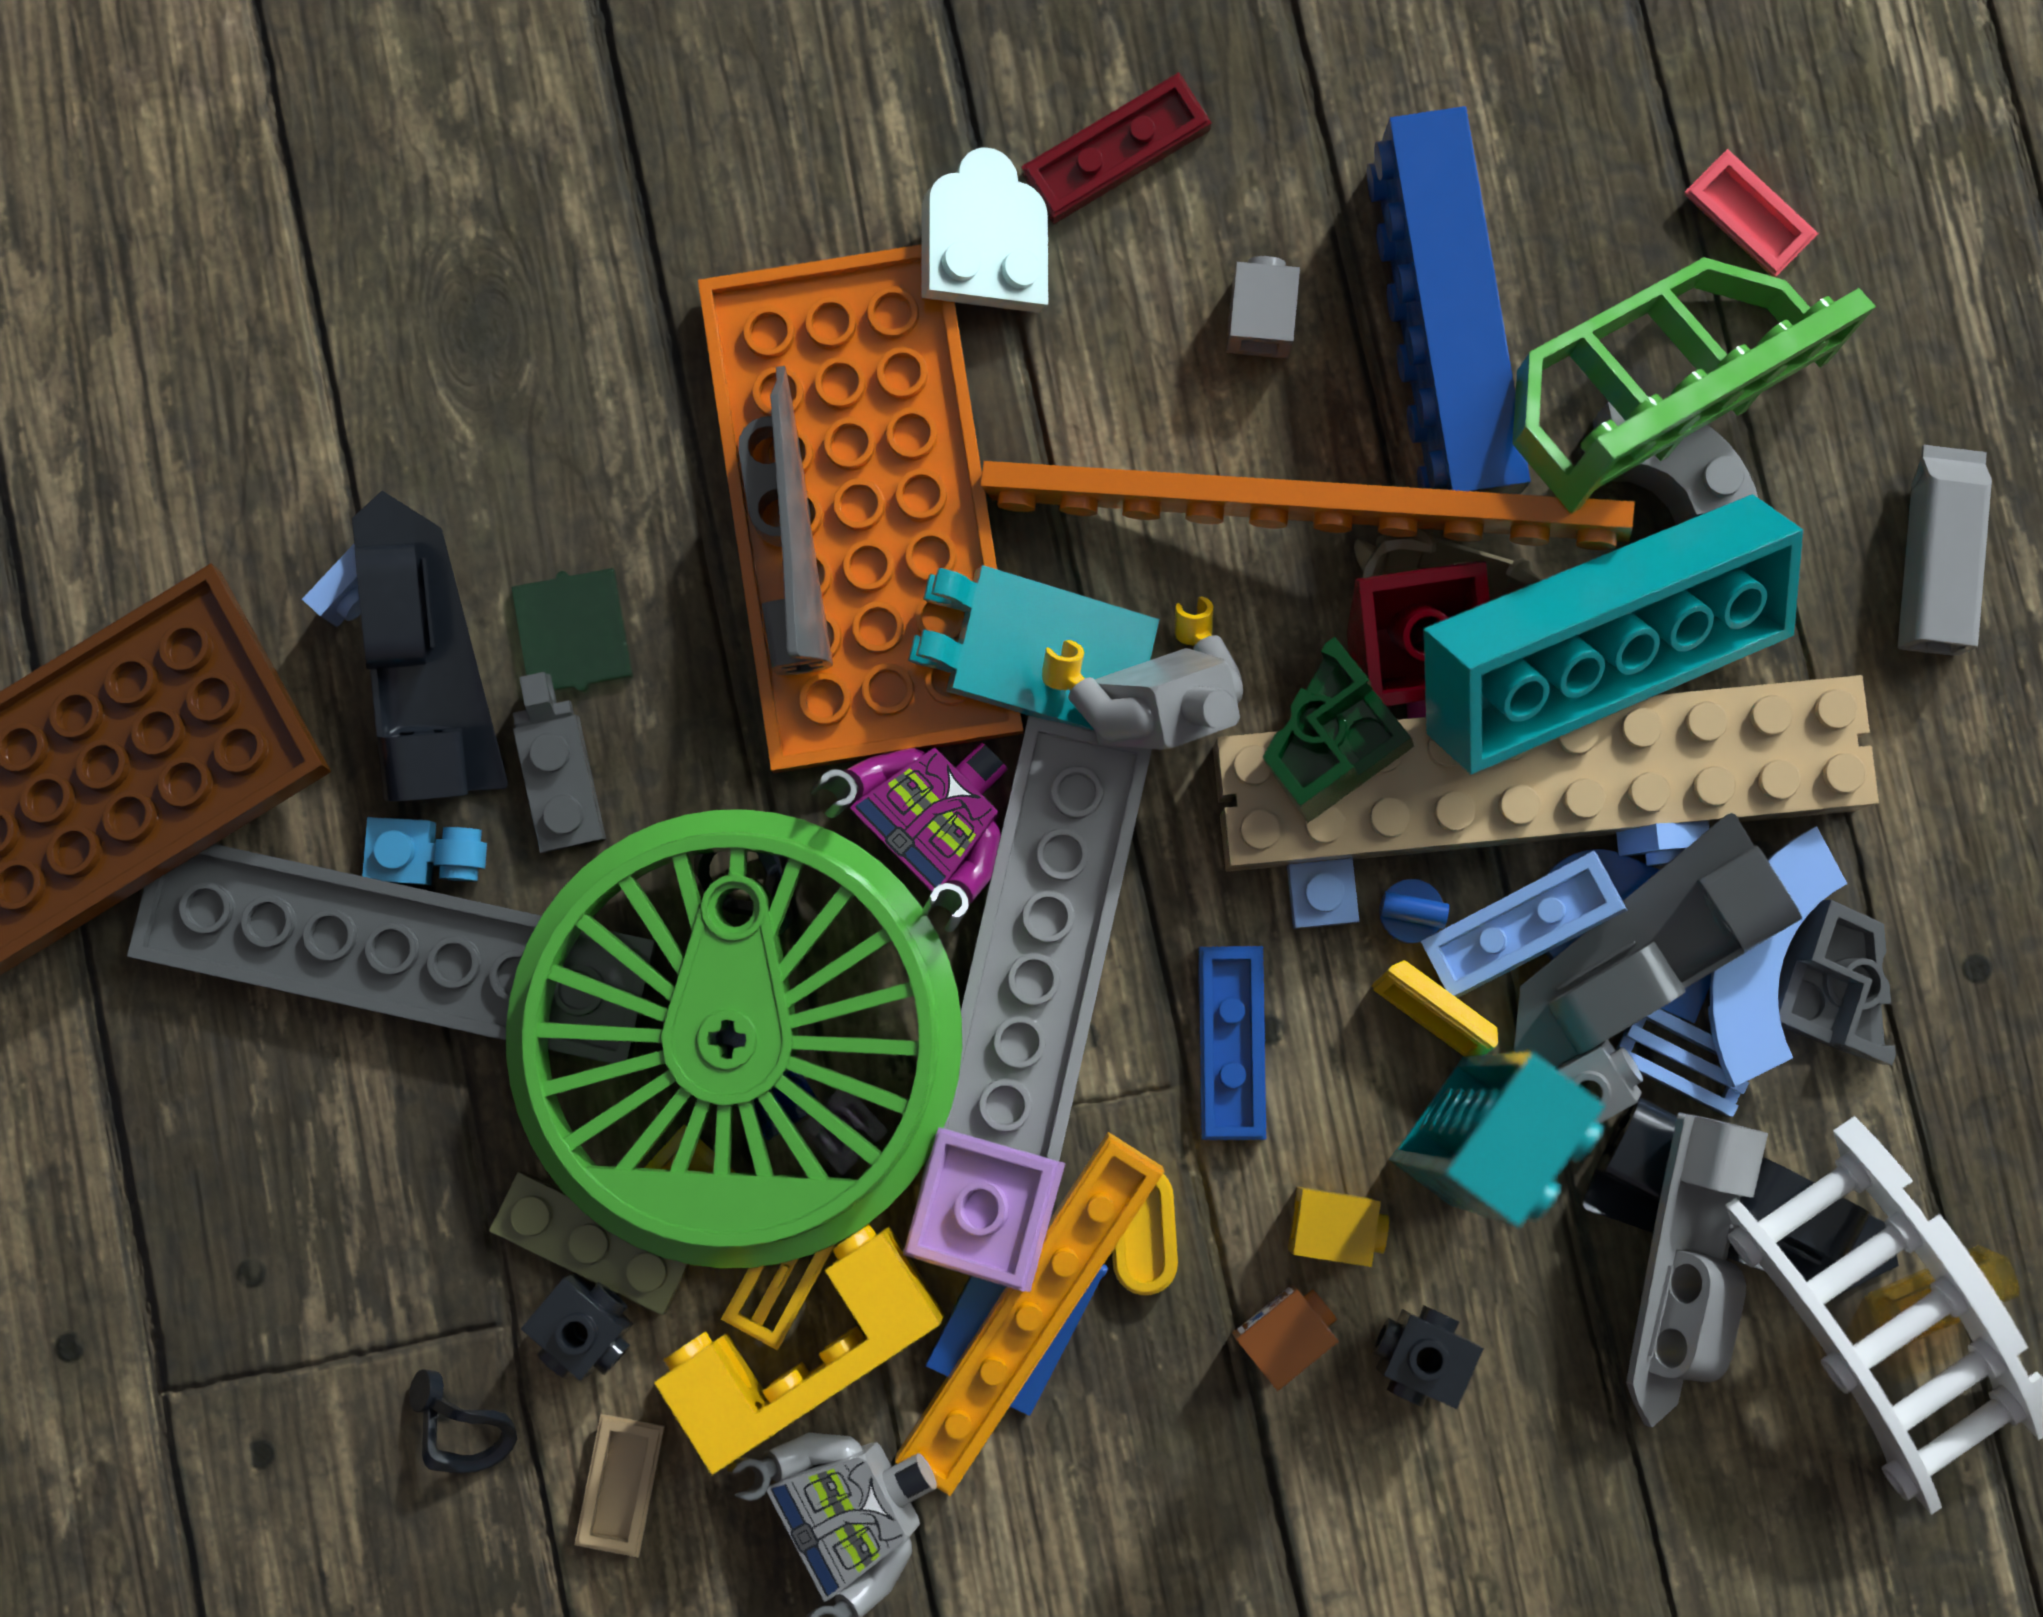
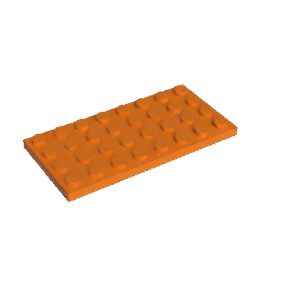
M922 244L699 279L698 286L771 771L773 773L868 759L872 756L909 748L925 750L1023 734L1021 714L1019 712L947 692L949 672L908 661L915 635L921 636L922 630H929L946 635L958 642L965 612L923 600L928 576L930 574L936 575L937 569L943 568L958 572L973 581L975 570L980 566L984 565L997 569L985 490L981 486L982 470L955 302L922 298ZM785 366L792 396L811 514L812 537L833 666L830 668L798 675H777L771 667L762 603L785 599L782 546H774L765 542L757 533L748 513L738 450L739 437L743 429L753 420L772 415L770 394L777 381L776 367ZM773 438L764 439L757 444L753 453V458L762 464L775 462ZM778 500L771 502L763 513V521L773 527H780Z

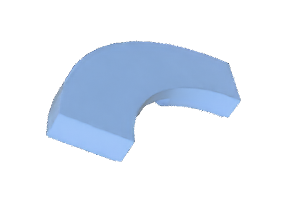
M1817 826L1790 840L1767 859L1796 904L1802 919L1711 973L1710 1006H1708L1710 1028L1719 1063L1730 1087H1736L1793 1058L1784 1036L1779 1014L1778 988L1783 960L1794 934L1807 915L1826 897L1847 885Z

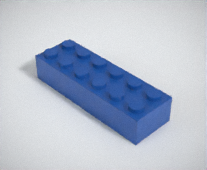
M1463 106L1390 117L1382 140L1375 142L1374 163L1367 165V185L1371 201H1380L1384 223L1377 225V245L1381 261H1391L1394 283L1387 285L1388 311L1392 322L1401 321L1404 344L1397 346L1398 370L1402 382L1411 381L1415 404L1407 407L1408 430L1412 443L1421 442L1425 466H1420L1417 469L1418 488L1521 495L1530 484L1531 479L1528 462L1512 445L1516 392L1467 108Z

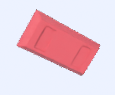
M1728 149L1683 193L1772 277H1776L1819 234Z

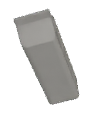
M1931 445L1922 446L1921 459L1911 487L1898 649L1956 656L1978 648L1992 479L1986 466L1987 452Z

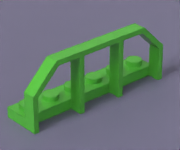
M1703 257L1530 351L1517 370L1512 445L1572 514L1583 506L1594 490L1654 455L1659 461L1664 460L1671 455L1683 438L1731 410L1739 416L1751 406L1762 392L1811 363L1815 362L1819 368L1826 365L1876 306L1858 288L1835 302L1830 296H1826L1810 308L1786 280ZM1692 288L1767 308L1779 324L1766 333L1755 348L1750 350L1746 344H1742L1729 354H1726L1677 297ZM1647 313L1697 369L1682 380L1674 388L1671 396L1664 400L1658 394L1648 397L1599 341L1601 338ZM1569 356L1625 420L1624 423L1618 426L1613 420H1609L1590 433L1580 446L1585 454L1575 467L1539 426L1542 371Z

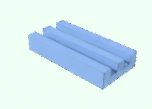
M1661 1009L1625 1029L1616 1050L1623 1047L1630 1054L1641 1074L1726 1117L1734 1116L1738 1105H1736L1740 1094L1745 1093L1749 1085L1748 1081L1736 1087H1730L1722 1068L1642 1028L1646 1020L1717 1055L1711 1034ZM1635 1042L1726 1086L1722 1097L1631 1052Z

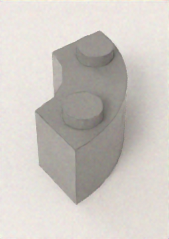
M1608 402L1592 421L1594 430L1609 420H1613L1617 426L1624 423L1625 420ZM1705 425L1683 438L1671 455L1664 460L1659 461L1654 455L1611 480L1631 482L1652 491L1669 508L1676 525L1751 494L1758 497L1752 478L1739 455L1709 425Z

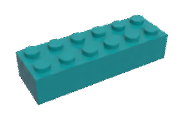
M1751 494L1424 628L1426 734L1472 775L1794 636L1803 529Z
M1533 1052L1463 1056L1389 1160L1450 1206L1520 1227L1526 1217L1533 1222L1537 1221L1552 1204L1560 1189V1186L1553 1182V1179L1570 1157L1575 1162H1578L1592 1148L1603 1129L1596 1122V1119L1606 1105Z

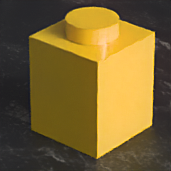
M1297 1187L1288 1251L1298 1256L1372 1267L1374 1253L1383 1254L1385 1251L1389 1230V1216L1379 1214L1381 1201L1373 1198Z

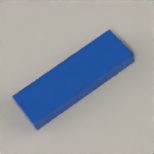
M1263 946L1198 947L1201 1140H1266Z

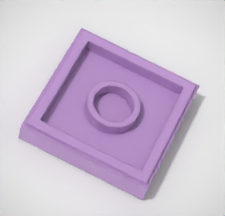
M938 1127L903 1255L1023 1292H1030L1065 1163Z

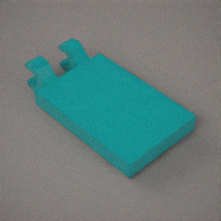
M984 565L975 570L973 581L958 572L938 568L936 575L930 574L928 576L923 600L965 612L959 639L956 642L946 635L922 630L921 636L915 635L913 637L908 661L949 672L947 692L1025 715L1094 730L1069 700L1070 690L1053 689L1042 680V667L1046 648H1051L1055 654L1061 656L1063 641L1072 640L1080 644L1084 649L1081 675L1084 678L1092 677L1097 679L1149 661L1159 619Z

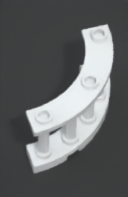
M1854 1116L1833 1130L1840 1158L1835 1160L1837 1168L1759 1222L1736 1197L1725 1204L1734 1229L1728 1234V1238L1736 1252L1747 1265L1754 1267L1759 1263L1826 1352L1827 1356L1821 1359V1363L1833 1382L1844 1393L1852 1392L1866 1416L1885 1455L1887 1464L1882 1466V1471L1890 1484L1906 1501L1915 1496L1932 1515L1941 1509L1942 1506L1930 1476L2008 1422L2013 1426L2022 1422L2038 1440L2043 1438V1376L2035 1372L2028 1377L2017 1356L2028 1347L1995 1291L1939 1214L1928 1222L1922 1211L1903 1189L1912 1183L1913 1180L1882 1144ZM1852 1190L1858 1193L1866 1190L1887 1214L1888 1218L1885 1219L1887 1227L1806 1282L1776 1243ZM1902 1250L1908 1253L1915 1251L1935 1279L1930 1284L1932 1292L1852 1346L1824 1304ZM1950 1314L1955 1318L1959 1316L1973 1341L1968 1345L1970 1353L1892 1406L1869 1369ZM1988 1375L1993 1388L1989 1392L1991 1400L1917 1451L1907 1431Z

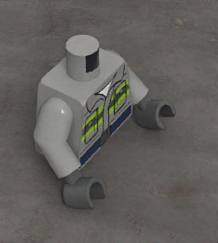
M806 1433L766 1451L762 1461L742 1457L735 1459L728 1465L727 1473L729 1474L742 1471V1469L748 1466L753 1469L755 1481L752 1487L746 1491H740L734 1496L746 1500H755L763 1496L767 1491L824 1602L835 1596L836 1605L833 1607L817 1608L809 1612L806 1617H819L821 1615L827 1617H863L886 1597L894 1588L912 1555L910 1536L920 1525L918 1515L911 1502L935 1490L937 1487L934 1473L927 1460L920 1453L892 1467L882 1447L877 1442L861 1446L853 1437L843 1435Z

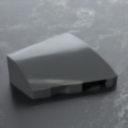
M1833 900L1821 901L1807 915L1788 946L1780 972L1778 1003L1782 1028L1882 1065H1893L1896 1056L1895 1045H1885L1881 1007L1882 1004H1891L1890 985L1882 967L1883 958L1887 952L1883 923Z

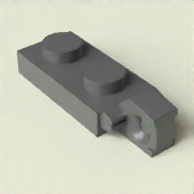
M540 672L519 677L526 710L513 713L516 728H513L540 853L605 840L606 836L580 717L574 715L571 701L557 703L550 673Z

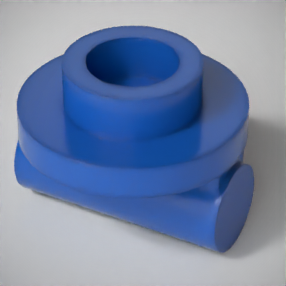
M1417 879L1402 880L1391 886L1384 892L1379 907L1380 920L1384 929L1390 936L1404 943H1419L1435 934L1439 928L1444 929L1449 913V904L1443 903L1437 890L1430 884Z

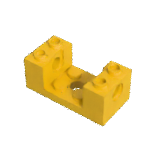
M868 1224L832 1249L838 1260L825 1271L865 1335L862 1334L858 1326L850 1329L824 1347L825 1350L819 1353L823 1363L811 1371H808L804 1363L801 1362L769 1383L770 1386L766 1389H763L728 1332L712 1342L705 1331L663 1360L670 1371L654 1383L712 1475L940 1325L945 1315L944 1310L910 1257L903 1255L904 1248L890 1226L876 1234L872 1226Z

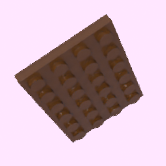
M212 563L0 691V975L331 773L329 766L222 572Z

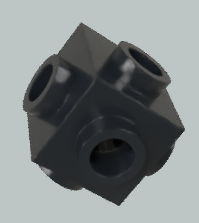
M574 1273L561 1280L522 1326L521 1330L542 1347L538 1352V1357L549 1369L564 1379H568L573 1374L581 1381L592 1374L595 1369L604 1376L612 1369L630 1347V1344L622 1337L634 1323L623 1315L628 1306L614 1291L600 1282L592 1288L580 1276ZM578 1322L586 1327L588 1332L587 1339L579 1333Z
M1423 1305L1419 1316L1402 1309L1397 1321L1388 1318L1377 1337L1373 1354L1380 1357L1376 1369L1391 1379L1386 1389L1389 1392L1423 1407L1427 1396L1452 1408L1458 1409L1484 1348L1471 1340L1455 1334L1460 1323L1459 1321ZM1429 1347L1430 1354L1428 1359L1421 1364H1417L1418 1353L1423 1348Z

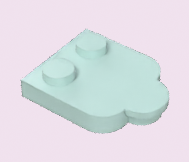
M978 148L971 151L960 162L957 173L942 176L925 194L922 201V298L1037 313L1048 305L1047 208L1044 200L1034 188L1018 182V175L1014 165L1003 153L991 148Z

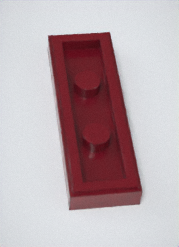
M1178 72L1021 166V174L1027 184L1034 188L1044 200L1047 215L1054 225L1211 130L1212 122Z

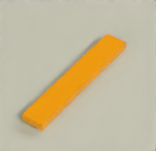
M1107 1132L1049 1221L1031 1291L1023 1292L1010 1287L1005 1288L951 1373L946 1377L898 1450L895 1463L898 1464L920 1453L927 1460L934 1473L937 1484L936 1488L948 1496L952 1495L1163 1175V1166Z

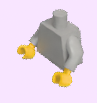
M1198 597L1197 615L1186 613L1181 604L1176 603V639L1186 645H1193V649L1184 648L1097 679L1092 677L1084 678L1081 675L1084 649L1075 641H1063L1061 656L1055 654L1049 647L1045 650L1042 680L1053 689L1070 690L1069 700L1094 728L1098 744L1158 750L1170 749L1235 726L1240 719L1238 703L1243 695L1241 674L1221 637L1212 636L1214 606L1206 597Z

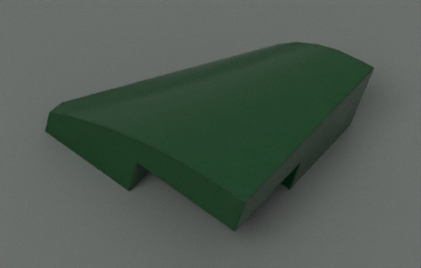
M1336 637L1325 643L1321 650L1323 656L1321 664L1307 689L1300 688L1290 706V720L1282 730L1275 733L1263 755L1266 765L1308 823L1414 747L1412 737L1375 693L1369 678Z

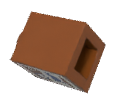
M1292 1284L1232 1332L1235 1339L1277 1391L1282 1389L1339 1342L1328 1328L1338 1319L1313 1289L1302 1296Z

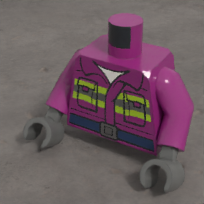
M982 742L956 767L936 748L927 753L917 748H909L872 756L845 771H827L811 788L810 792L812 795L822 789L829 790L836 795L838 801L832 804L825 812L829 818L837 817L853 800H857L850 807L852 812L931 892L922 910L923 914L927 916L931 908L935 906H943L951 912L952 917L944 929L947 932H952L957 928L968 906L992 878L1001 838L999 827L995 823L999 814L982 794L1008 769Z

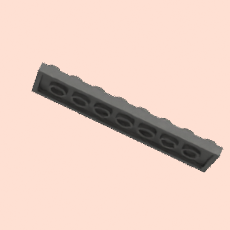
M214 844L144 887L127 957L506 1040L509 998L516 970L527 942L542 916ZM582 931L568 954L563 967L639 997L646 998L649 984ZM610 931L653 966L658 946L656 941ZM557 982L551 1004L549 1023L639 1027L642 1014ZM548 1038V1050L611 1064L631 1059L635 1042Z

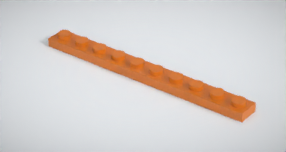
M996 461L983 462L981 480L982 488L993 501H998V507L1016 512L1034 511L1036 503L1060 505L1061 512L1077 516L1097 515L1098 507L1122 509L1123 516L1138 520H1157L1160 518L1161 512L1186 513V520L1200 524H1221L1224 521V516L1249 517V524L1271 529L1287 527L1288 520L1313 521L1314 529L1331 533L1352 531V524L1378 526L1380 534L1393 537L1416 536L1418 528L1444 530L1443 536L1445 538L1456 541H1479L1483 539V533L1510 534V542L1527 546L1549 544L1550 537L1576 539V546L1590 550H1611L1616 548V542H1629L1634 514V502L1587 499L1579 510L1571 514L1557 497Z

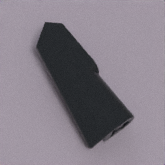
M382 490L352 518L366 668L371 673L383 800L409 801L467 795L468 790L505 789L508 786V781L442 528Z
M1639 1097L1637 1103L1626 1108L1618 1120L1594 1171L1582 1201L1583 1207L1596 1214L1654 1233L1677 1116L1642 1097ZM1763 1157L1754 1197L1741 1196L1740 1202L1759 1222L1815 1182ZM1842 1197L1779 1240L1776 1244L1804 1280L1808 1282L1887 1226L1884 1221L1870 1215L1871 1213L1866 1209ZM1730 1242L1727 1258L1746 1264ZM1897 1254L1837 1296L1898 1267ZM1759 1263L1754 1266L1755 1268L1764 1270Z

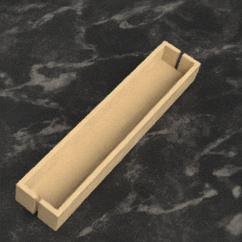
M1862 675L1655 695L1472 775L1426 734V717L1400 719L1398 721L1412 737L1414 747L1309 823L1288 797L1263 759V755L1276 732L1217 737L1213 745L1218 803L1231 802L1234 796H1236L1237 807L1224 808L1220 814L1226 872L1353 858L1354 860L1614 835L1616 832L1656 823L1709 821V825H1715L1729 813L1736 814L1740 822L1853 812L1879 804L1872 745L1860 747L1858 745V737L1870 733Z

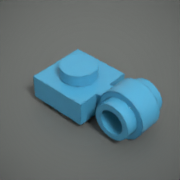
M367 817L362 876L395 884L432 886L434 864V866L440 867L439 879L478 881L479 870L485 869L487 843L481 842L482 830L443 827L442 839H436L435 843L436 823L433 821Z

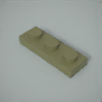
M523 1171L517 1173L489 1230L595 1283L600 1282L615 1293L661 1315L667 1313L690 1265L662 1258L637 1248L615 1236L587 1216L561 1189Z

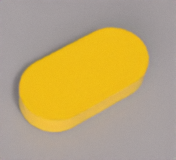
M1164 1174L1112 1251L1113 1269L1118 1281L1124 1288L1138 1295H1153L1163 1291L1171 1284L1177 1272L1178 1256L1174 1194L1171 1183Z

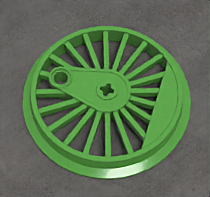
M742 809L713 810L686 814L635 832L604 850L584 866L560 890L543 913L527 942L516 970L509 998L506 1023V1059L510 1087L522 1126L545 1170L563 1193L579 1209L608 1232L637 1248L662 1258L690 1265L714 1268H754L781 1264L828 1248L865 1227L904 1192L927 1162L933 1148L938 1127L944 1128L950 1114L959 1081L963 1048L962 1015L958 989L947 953L930 919L923 914L922 906L907 887L883 863L857 844L811 822L773 812ZM730 851L729 876H723L711 883L705 891L701 902L690 857ZM748 852L771 854L789 859L774 899H772L771 894L763 884L756 879L746 877ZM671 862L674 864L692 930L685 955L637 881V879L650 871ZM804 865L834 879L842 886L784 958L779 930ZM742 889L752 898L754 911L747 923L735 927L726 921L723 916L722 906L724 899L729 893ZM621 890H623L678 974L676 985L593 918ZM856 896L871 911L883 926V929L793 989H790L788 977L851 899ZM581 932L586 933L670 1001L669 1008L563 967ZM891 941L893 942L908 973L910 982L795 1014L794 1004ZM559 982L665 1022L664 1027L659 1029L549 1023L556 984ZM911 996L915 998L919 1040L804 1036L798 1034V1027ZM730 1020L734 1021L735 1032L746 1034V1044L734 1048L732 1056L728 1055L727 1045L717 1043L716 1040L717 1031L728 1029ZM548 1038L662 1043L663 1050L552 1080ZM797 1049L918 1056L916 1076L910 1099L796 1057ZM666 1063L669 1068L667 1072L573 1132L559 1104L557 1093ZM788 1071L796 1072L904 1114L893 1137L881 1152L786 1075ZM677 1082L681 1086L680 1089L616 1167L597 1166L581 1145ZM778 1088L867 1161L870 1166L857 1179L828 1177L771 1089ZM693 1096L696 1097L698 1100L671 1169L636 1168ZM754 1099H759L807 1176L774 1175ZM712 1104H717L714 1172L688 1170ZM734 1104L739 1106L756 1174L731 1172Z

